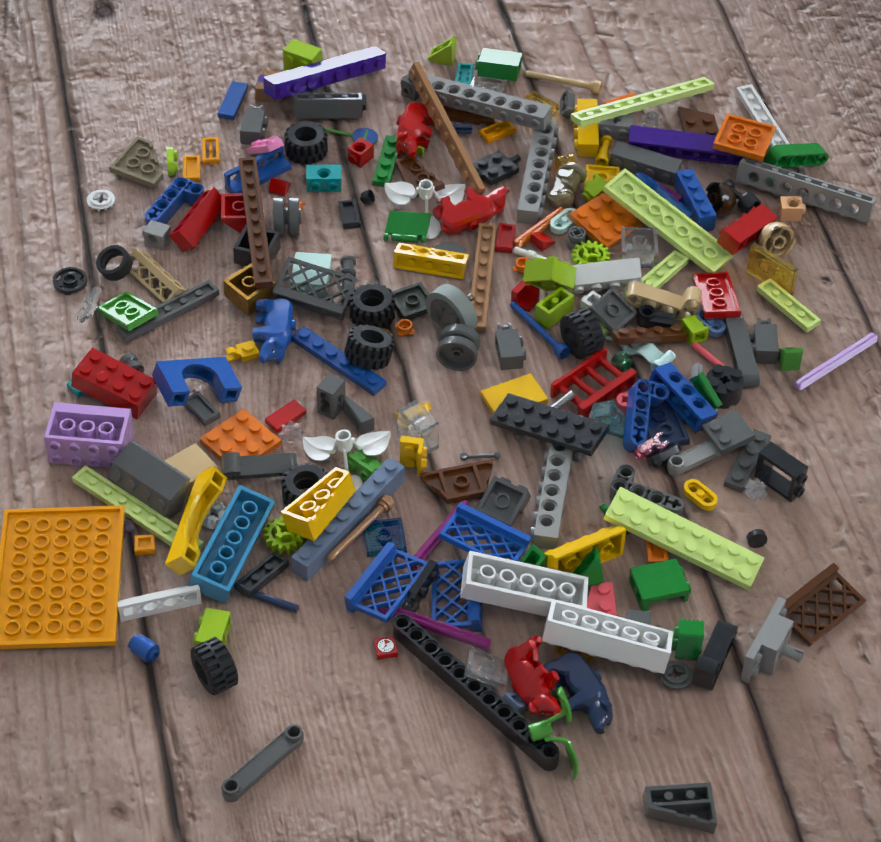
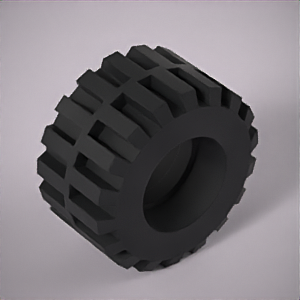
M300 121L297 124H292L285 131V152L290 161H294L296 164L301 163V165H312V163L316 164L319 160L322 161L326 157L328 152L327 131L324 127H321V124H315L313 121Z
M367 283V285H360V288L356 287L349 297V313L352 323H356V326L369 325L381 329L387 328L388 324H392L393 319H395V295L391 292V289L386 288L383 284L379 285V283Z
M587 308L578 309L560 319L562 339L571 349L570 353L574 357L583 359L604 348V334L601 325L595 315Z
M358 325L349 331L344 355L348 361L360 368L369 370L383 369L390 363L395 341L392 335H389L387 331L381 328Z
M305 463V465L297 464V467H291L290 471H286L284 477H282L284 505L286 507L306 492L301 489L311 488L328 472H325L323 467L318 468V465H309V463Z
M213 637L191 648V661L194 670L204 688L211 695L215 696L238 684L236 665L230 652L221 640Z

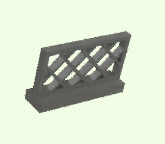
M288 256L277 286L274 287L273 297L274 299L282 298L289 300L294 306L343 321L349 297L354 290L357 278ZM291 263L296 264L300 270L290 273L289 266ZM310 269L315 270L317 275L308 279L305 272ZM302 273L305 281L296 284L293 277ZM326 275L333 276L334 281L325 285L322 277ZM291 278L294 286L289 288L282 287L283 281ZM320 279L323 286L313 289L310 282ZM344 280L350 281V287L342 290L339 283ZM308 284L311 291L305 294L301 293L299 287ZM337 284L340 291L331 295L327 288ZM325 289L328 297L324 299L318 298L316 293ZM342 295L345 299L343 305L336 304L333 298Z

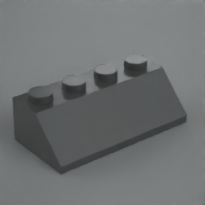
M133 440L127 444L112 462L108 476L110 481L164 517L181 512L190 482L188 476Z

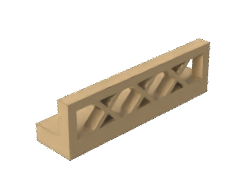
M136 248L133 250L130 256L132 261L138 260V268H132L130 273L162 302L187 291L146 252ZM148 269L149 277L143 278V270ZM159 279V288H154V280ZM170 289L172 293L166 299L164 290Z

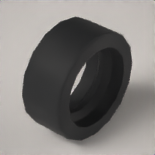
M119 245L106 247L99 253L96 260L97 269L105 279L110 281L123 279L129 274L133 265L132 257L124 247ZM123 256V260L117 268L106 270V265L112 258Z

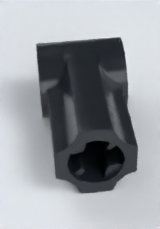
M645 304L639 309L637 325L643 328H651L652 326L671 327L674 324L675 313L657 311L653 306Z

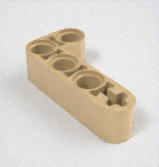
M633 281L628 284L626 301L631 306L638 308L646 304L653 306L657 311L675 313L674 319L682 322L683 318L697 314L701 306L702 291L696 286H690L681 296Z

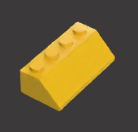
M612 525L590 535H584L575 541L567 542L558 548L547 550L544 553L548 556L547 568L572 573L594 547L599 550L601 563L623 555L626 536L625 527Z

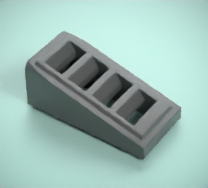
M343 397V411L361 435L373 431L374 417L349 397Z

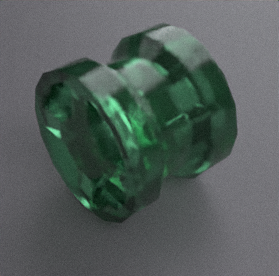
M625 351L616 353L611 359V364L622 373L631 368L633 369L635 365L634 361L628 358L629 356Z

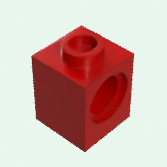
M360 137L347 148L348 161L362 168L374 158V144Z

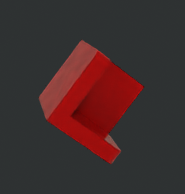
M521 280L511 290V302L515 301L525 311L530 312L539 302L540 289Z

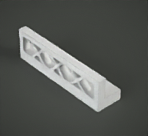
M199 584L189 587L186 585L117 602L121 622L202 604Z

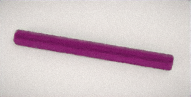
M389 606L379 608L378 610L385 615L389 610ZM398 608L391 617L394 619L398 614H406L425 630L484 650H488L491 646L490 638L402 608Z

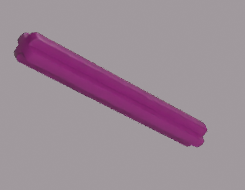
M466 500L460 501L461 503L470 507ZM457 506L413 556L424 561L441 543L442 539L438 538L439 533L456 512ZM412 566L410 569L411 571H416L420 566Z

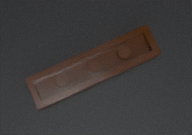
M677 325L671 327L655 326L654 328L638 327L636 329L620 328L619 330H612L611 334L612 339L617 345L687 341L686 332Z

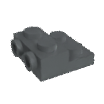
M494 476L476 510L512 527L519 513H523L531 496L526 487L513 485L505 477L498 478Z

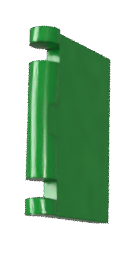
M389 211L383 239L388 241L389 235H391V241L418 243L419 237H422V243H426L431 213Z

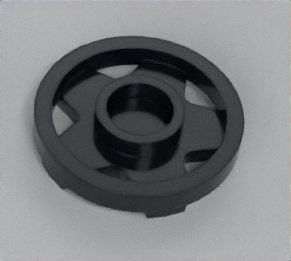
M65 267L54 274L53 286L57 291L65 295H71L86 288L87 275L80 268Z

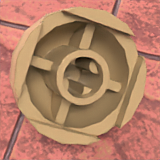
M772 222L761 230L759 245L767 256L777 259L779 258L778 255H787L793 249L796 240L794 237L795 233L782 222Z

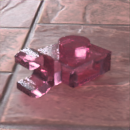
M659 432L654 438L652 437L638 446L633 454L637 459L642 456L646 458L654 452V447L664 448L669 441L660 442L658 438L663 433Z

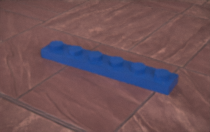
M303 326L292 335L291 341L371 395L375 396L387 386L385 379L369 369L360 368L352 364V362L347 360L343 351L307 327Z

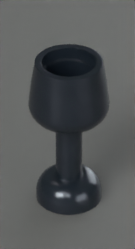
M727 179L723 182L733 189L738 200L737 207L742 212L747 214L753 207L761 205V201L752 192L741 194L737 191L733 180Z

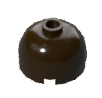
M710 183L705 191H708L707 197L716 213V217H724L730 214L736 204L733 189L724 183Z

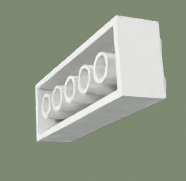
M469 551L463 566L460 598L547 617L552 599L587 608L588 577Z
M552 599L542 641L550 645L566 647L572 651H581L591 656H599L613 662L618 661L632 667H640L654 673L664 674L671 654L673 631Z

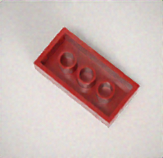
M93 347L72 372L71 387L111 407L131 409L132 417L135 419L140 417L157 394V384L154 378Z

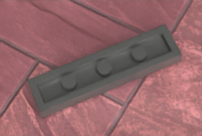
M753 429L756 439L744 445L724 481L725 487L740 493L744 490L756 468L759 451L771 441V435Z

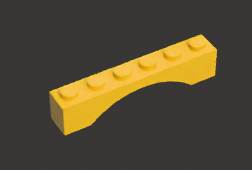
M214 466L197 474L165 565L179 576L195 569L201 554L198 546L201 526L210 508L222 493L227 477Z

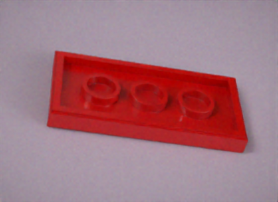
M728 272L693 274L694 286L702 291L701 309L704 319L741 317V309Z

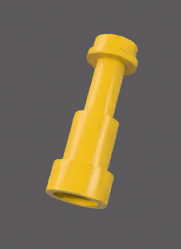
M604 135L600 141L602 147L596 156L595 165L608 166L609 164L608 148L612 145L613 141L611 136Z

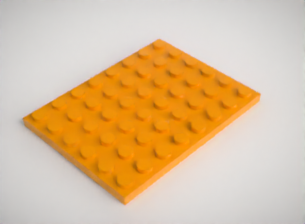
M124 505L4 509L0 542V650L116 646L119 611L117 602H119L125 521Z

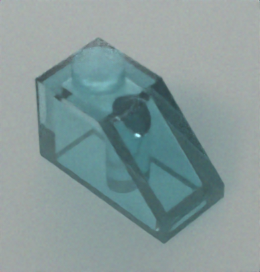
M614 401L594 403L589 418L609 424L610 430L607 434L623 439L626 416Z

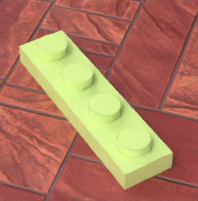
M771 278L757 285L756 291L806 333L820 325L821 319Z

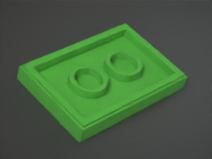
M127 291L97 307L99 314L127 331L159 315L157 308Z

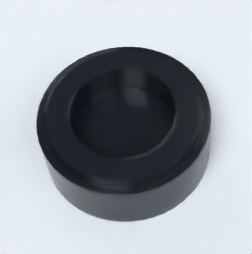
M754 529L746 536L748 545L752 548H760L768 540L765 531L762 529Z

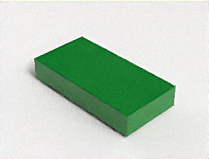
M704 372L691 379L695 389L714 409L722 405Z

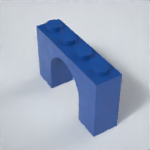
M226 357L156 361L152 374L168 407L186 405L190 390L184 380L186 378H197L208 383L213 388L220 403L237 401L242 389Z

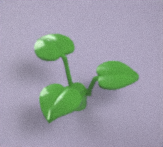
M561 686L556 688L552 694L561 708V713L547 720L528 725V731L532 742L544 739L545 742L559 741L564 744L573 769V780L578 775V759L570 740L567 741L566 738L549 736V734H553L551 722L563 716L566 723L572 722L571 707Z

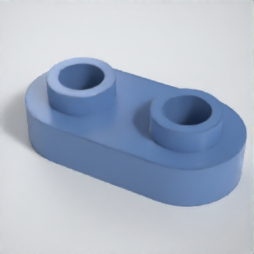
M700 308L696 317L699 321L703 322L704 327H709L708 334L712 337L723 336L726 328L725 323L720 318L704 319L702 309Z

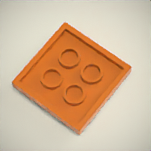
M727 113L713 143V149L763 162L775 134L776 126Z
M605 192L571 212L568 217L574 224L585 229L586 234L594 242L597 241L598 245L603 243V248L608 247V249L641 229L643 225L632 213Z
M244 408L200 437V443L220 461L224 453L238 452L240 456L270 454L282 445L280 438Z

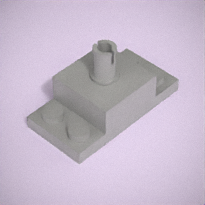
M781 597L777 599L746 654L741 681L749 683L752 677L757 676L759 670L772 675L783 655L798 663L801 662L805 651L789 645L794 621L785 618L788 611L785 608L786 599Z

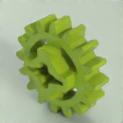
M590 240L587 243L581 241V245L576 244L575 249H572L571 261H573V265L610 261L608 247L603 248L604 244L598 245L597 241L591 243Z
M282 515L279 520L274 517L273 523L267 522V527L264 528L263 537L266 547H271L272 552L279 550L280 555L283 551H286L288 555L290 550L297 552V547L301 548L303 542L307 541V538L287 531Z

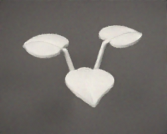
M424 179L419 182V187H416V191L414 186L408 182L385 183L384 188L388 199L392 203L401 206L408 205L410 198L415 199L419 193V197L425 200V213H428V200L432 195H434L438 202L441 201V198L449 196L450 201L457 205L463 200L465 184L445 185V189L435 192L432 181ZM434 216L430 219L427 239H434L441 233L440 223Z
M340 430L336 433L335 439L328 436L303 437V446L307 456L311 460L318 462L328 460L330 454H335L338 448L343 453L345 470L349 471L347 452L352 449L353 445L357 450H363V453L367 456L381 455L388 447L391 432L378 431L366 433L355 441V438L351 437L350 431ZM352 475L351 478L357 491L362 485V480L358 475Z

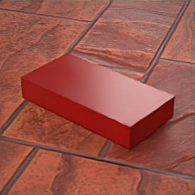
M499 223L494 252L512 254L513 240L516 233L515 224Z
M293 399L266 417L265 423L275 432L279 433L306 415L307 411Z

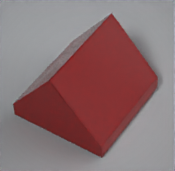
M271 178L269 193L286 196L291 183Z

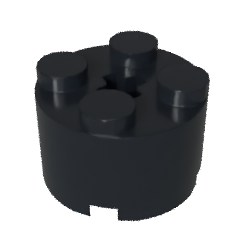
M720 364L714 365L708 371L706 377L722 403L718 408L727 409L731 405H737L741 400L744 384L742 371Z

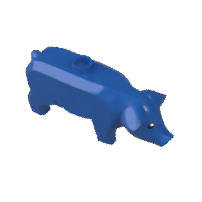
M282 298L274 300L259 299L256 301V310L264 311L257 313L256 324L265 323V326L253 328L252 333L254 342L264 343L260 350L259 360L264 364L268 360L276 359L277 364H280L285 357L287 346L291 343L292 330H296V319H293V305L289 300Z

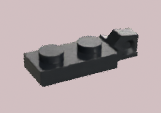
M433 560L428 561L411 587L410 594L402 605V609L414 613L419 609L418 603L427 596L429 586L439 577L440 572L437 562Z

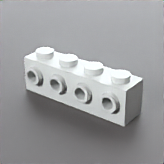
M639 257L571 265L577 269L574 289H570V293L581 294L584 291L591 290L599 292L602 289L611 287L616 290L620 287L628 286L633 281L642 283Z

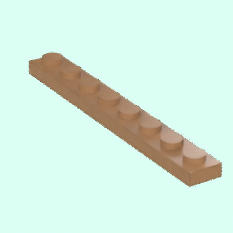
M479 223L471 290V294L474 296V300L471 303L475 308L478 319L477 327L474 329L477 332H486L497 224Z

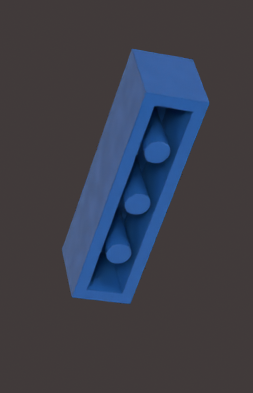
M693 168L676 171L674 187L677 193L682 196L683 205L693 213L690 219L705 231H713L715 229L716 213Z

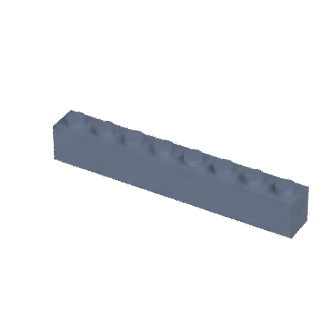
M388 458L350 497L315 541L308 539L291 557L292 572L309 581L328 561L327 555L377 507L378 500L384 494L391 496L405 482V466Z

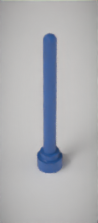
M515 301L510 303V307L554 348V354L559 359H565L570 354L571 349L565 343L556 341Z

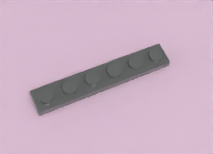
M207 280L155 306L158 309L159 315L136 328L127 331L118 325L116 326V331L128 342L219 296V289L210 280Z

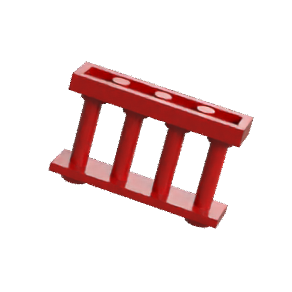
M604 347L561 378L555 379L551 384L550 397L554 398L560 393L566 395L570 391L567 388L573 384L577 385L590 397L586 400H581L575 395L570 401L577 406L578 415L589 418L616 399L620 393L629 390L636 383L637 372L632 368L623 373L607 361L608 349ZM603 366L616 379L609 382L597 373L595 369ZM589 375L602 385L603 388L595 391L581 379Z

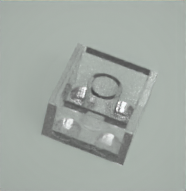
M621 227L620 260L639 257L641 268L653 269L658 261L657 228Z
M417 400L397 410L396 435L399 440L401 436L423 438L424 447H427V455L439 448V422Z

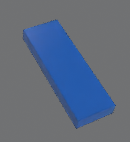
M231 82L218 111V118L235 119L248 90V83Z

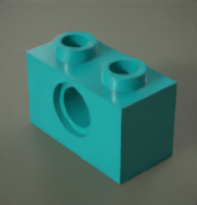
M306 165L307 192H341V165Z

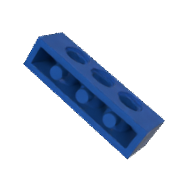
M671 362L654 368L649 380L661 383L668 388L669 396L665 400L695 433L702 430L703 424L716 419L718 412Z

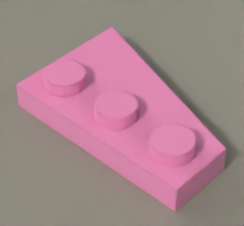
M273 135L269 138L252 142V146L246 149L249 155L268 153L284 146L281 138Z

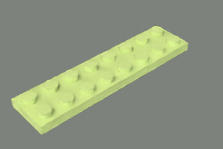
M624 169L604 186L603 192L707 273L714 274L733 258L728 251L717 243L715 237L627 169Z
M622 487L617 491L603 518L616 526L625 527L626 531L748 591L764 560V557Z

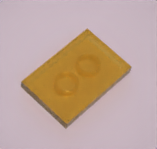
M752 244L746 272L763 282L771 278L793 296L798 269L758 244Z

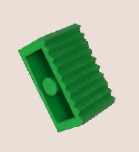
M679 619L678 626H674L671 651H675V658L698 659L704 639V621Z

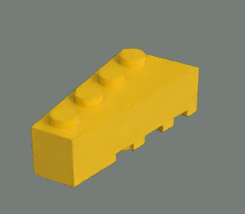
M335 467L283 509L281 515L287 531L315 541L355 493L356 489L350 472Z

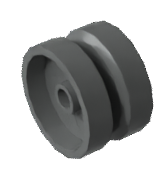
M283 197L273 198L274 231L280 232V236L285 234V225L287 224L290 235L300 234L301 208H299V197H289L288 208H285V199Z
M451 324L443 328L436 350V357L440 364L455 371H464L473 367L477 361L481 342L477 331L464 324Z

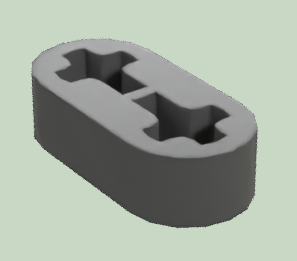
M566 90L560 99V115L570 118L575 110V94Z

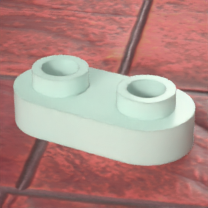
M567 208L551 219L550 230L555 234H564L571 227L575 226L576 224L568 217L576 209Z

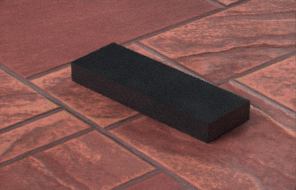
M273 552L234 584V589L251 598L287 569L290 561Z

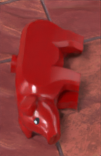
M412 102L407 105L403 115H399L396 123L398 129L395 148L398 157L404 152L408 154L409 158H414L417 146L427 149L430 140L424 137L430 139L433 129L428 126H435L425 105L419 102Z
M471 187L464 191L466 200L454 205L450 201V197L446 196L441 198V205L433 208L432 213L439 221L440 228L445 234L454 235L468 229L473 231L479 227V223H486L495 215L503 213L506 204L505 196L509 189L501 187L492 191L488 196L477 194Z
M534 636L519 646L509 648L504 658V664L513 683L512 688L518 693L522 702L529 707V712L539 717L551 718L561 713V708L556 698L551 695L555 684L560 678L557 672L551 671L549 673L538 662L539 646L542 644V639L540 636Z

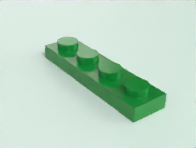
M385 136L372 179V186L384 187L385 183H391L396 167L395 160L398 159L395 148L396 136Z

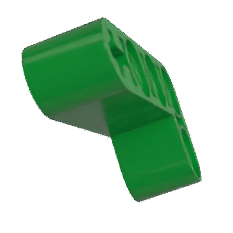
M819 143L783 144L772 146L768 150L763 162L784 169L787 167L820 166L827 162L829 155Z

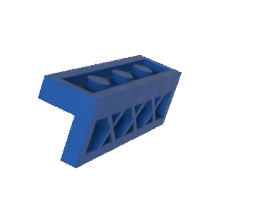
M283 146L256 157L260 185L292 169L291 163L284 158ZM265 159L263 164L258 166L260 162ZM239 166L224 173L225 189L230 194L242 193ZM236 174L234 179L230 180V177Z

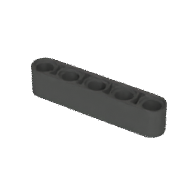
M744 317L723 318V322L726 325L725 337L733 367L742 371L744 379L743 388L759 387V371Z

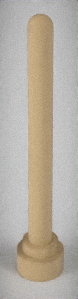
M524 72V76L528 78L590 89L593 94L600 95L602 90V81L595 80V82L592 81L590 83L538 72Z

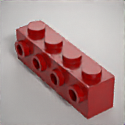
M215 187L202 193L169 235L183 252L188 249H194L199 244L198 240L207 234V228L211 227L216 222L215 218L221 215V194Z
M763 204L753 207L749 213H744L739 220H734L728 227H723L719 232L720 237L717 243L733 256L759 238L763 227L775 222L778 216Z

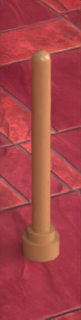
M384 494L378 500L377 507L327 555V560L333 561L380 514L389 512L395 506L394 500L389 495Z

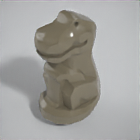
M568 162L558 168L555 174L554 187L547 195L548 202L552 207L558 208L560 206L572 205L575 199L574 193L578 190L579 183H583L587 177V171L583 166L578 163Z

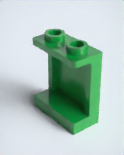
M677 559L630 568L629 583L641 611H648L652 602L681 597L683 602L688 601L691 586L688 581L686 582L684 569L682 566H679Z

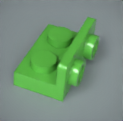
M356 450L352 454L347 452L348 470L359 475L364 481L383 464L375 457L365 455L363 450Z

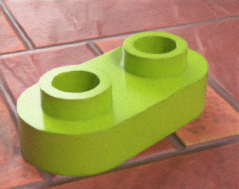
M166 147L168 176H175V172H178V162H175L178 161L177 150H174L173 147Z

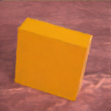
M155 534L134 536L135 556L155 554Z

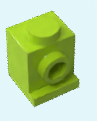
M595 173L593 180H589L584 186V192L581 194L583 199L589 202L602 194V190L608 182Z
M696 315L687 316L682 319L681 328L686 332L687 341L691 346L694 342L702 343L707 341L709 327H704L703 322L699 321Z

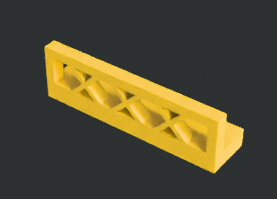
M398 243L394 252L393 268L464 279L469 254Z

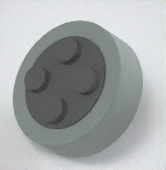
M442 284L426 297L428 315L439 331H442L443 328L451 324H464L473 329L477 327V314L471 303L474 300L472 294L466 296L457 287L450 284Z

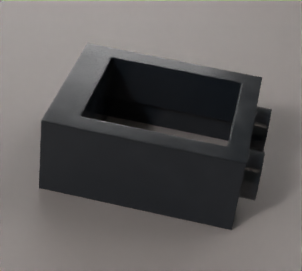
M770 442L759 451L754 477L789 502H792L796 497L800 498L805 491L804 484L808 478V466L773 442ZM773 466L791 477V481L775 471Z

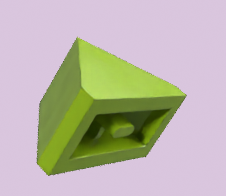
M453 36L432 48L427 59L431 62L451 66L456 58L457 37Z

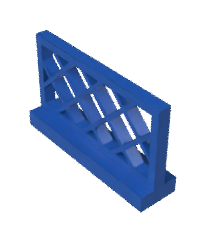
M461 502L438 536V538L468 553L473 551L487 554L483 550L490 549L492 554L487 555L508 558L514 561H519L521 556L526 553L532 538ZM460 531H468L469 535L462 536ZM455 532L456 536L452 537L446 533ZM478 540H486L487 544L480 545ZM465 541H473L474 545H468ZM503 548L505 553H498L496 549Z
M388 541L344 596L346 609L353 613L355 610H358L387 623L408 597L411 587L428 562L396 549L395 544ZM397 557L406 561L405 563L394 565ZM416 565L422 567L420 570L411 572L410 567ZM408 568L409 573L397 575L396 570ZM394 571L395 576L383 579L385 573ZM411 578L409 584L400 586L399 581ZM397 582L398 587L386 589L385 584ZM383 585L384 590L372 593L374 587ZM400 592L399 598L389 600L388 595ZM386 596L387 601L375 604L374 598ZM372 599V605H361L363 601ZM389 606V610L385 615L377 611L379 608Z
M466 559L437 561L438 568H447L449 571L443 576L439 574V579L432 582L431 619L437 620L443 615L448 619L445 622L446 624L460 629L473 628L474 632H482V602L468 600L463 607L457 604L461 599V589L457 586L462 582L463 576L457 570L464 566ZM454 573L459 578L451 583L447 578ZM444 582L449 587L441 592L437 587ZM452 590H455L457 593H459L453 599H450L448 596H446ZM445 599L448 604L441 609L437 606V603ZM452 606L458 609L453 616L446 612ZM462 614L468 617L466 622H459L456 619Z

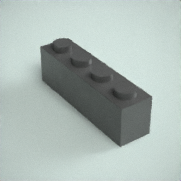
M362 92L295 94L294 118L299 120H307L308 118H315L316 120L349 118L356 120L362 118Z
M617 141L610 153L609 166L620 167V170L627 169L633 174L640 172L656 181L674 186L676 171L681 170L682 160Z

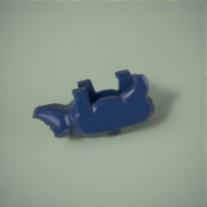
M567 652L558 660L546 663L543 667L549 673L551 671L557 672L560 678L552 692L561 686L566 687L571 697L568 699L571 712L582 711L589 714V721L595 733H605L604 726L611 724L613 710L598 670H592L583 656L576 652Z

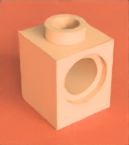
M780 196L778 206L780 221H801L802 214H805L806 206L802 203L801 196Z

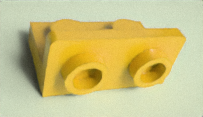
M401 436L400 464L406 467H416L417 476L420 477L422 470L427 468V447H424V439Z

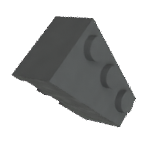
M711 782L645 787L643 804L646 818L714 834L717 819Z

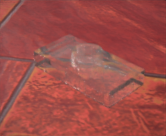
M98 286L85 293L77 316V320L81 323L93 316L94 311L98 307L97 302L102 290Z

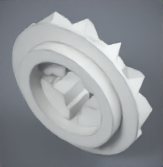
M96 190L87 197L88 207H91L92 210L97 209L98 212L101 210L107 211V208H112L113 204H115V196L108 190Z
M214 502L202 525L209 529H216L227 507L223 503L216 504ZM211 512L218 513V518L214 515L211 516Z

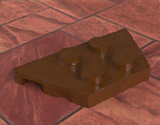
M678 107L677 112L683 132L717 136L719 129L713 114Z
M493 459L420 473V480L447 504L483 497L488 488L493 468Z

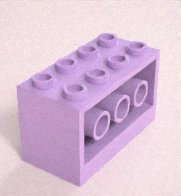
M54 402L44 436L48 462L74 466L86 465L95 468H111L115 458L133 440L134 429L131 409Z

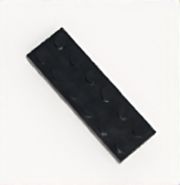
M510 393L506 395L490 418L491 425L591 457L610 430L607 423Z

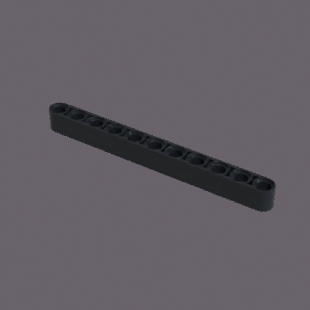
M398 614L394 617L393 636L398 642L542 769L553 771L558 767L560 751L555 743L552 741L545 742L544 739L532 742L528 731V725L532 724L412 618L406 614Z

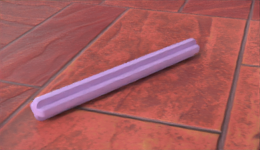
M873 332L866 335L794 382V387L801 391L876 343L878 336Z

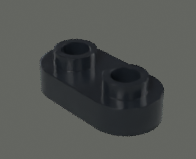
M679 442L672 443L647 456V462L654 467L661 466L665 463V459L678 455L682 448Z

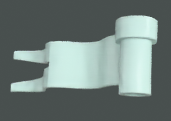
M611 336L605 337L607 340H613ZM652 343L630 344L633 348L629 347V345H620L624 352L630 356L635 354L643 356L650 363L652 372L654 368L670 363L676 358L673 351L668 350L664 354Z

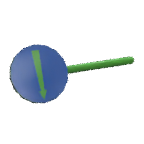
M325 128L330 133L351 136L354 142L360 137L372 144H375L378 140L377 133L369 128H359L354 133Z

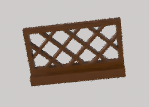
M832 563L786 599L785 608L788 611L785 618L792 620L789 617L791 614L801 615V622H794L792 630L809 647L866 601L837 572L839 567L835 563ZM837 580L842 585V590L832 589V582ZM818 593H828V601L818 599ZM832 594L842 595V602L832 601ZM846 596H853L858 602L856 604L846 603ZM804 604H814L815 611L804 610ZM818 604L829 606V613L818 612ZM832 606L842 607L843 614H833ZM804 615L815 616V624L805 623ZM819 617L829 618V625H819ZM805 628L815 629V636L810 638L805 633Z

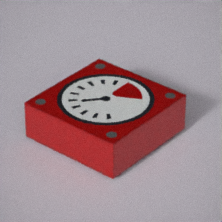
M394 636L374 638L377 660L398 657Z

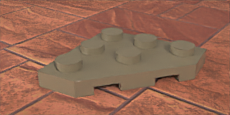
M138 136L109 167L111 173L153 189L163 179V172L159 166L152 141Z

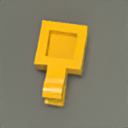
M253 340L236 344L235 348L228 347L225 349L227 353L225 357L228 362H233L237 359L246 362L259 358L260 354Z

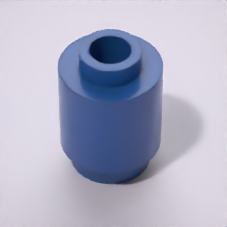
M135 634L128 643L130 651L146 663L155 661L160 654L159 645L144 635Z

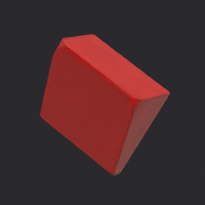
M532 232L530 234V242L541 251L555 243L544 232Z

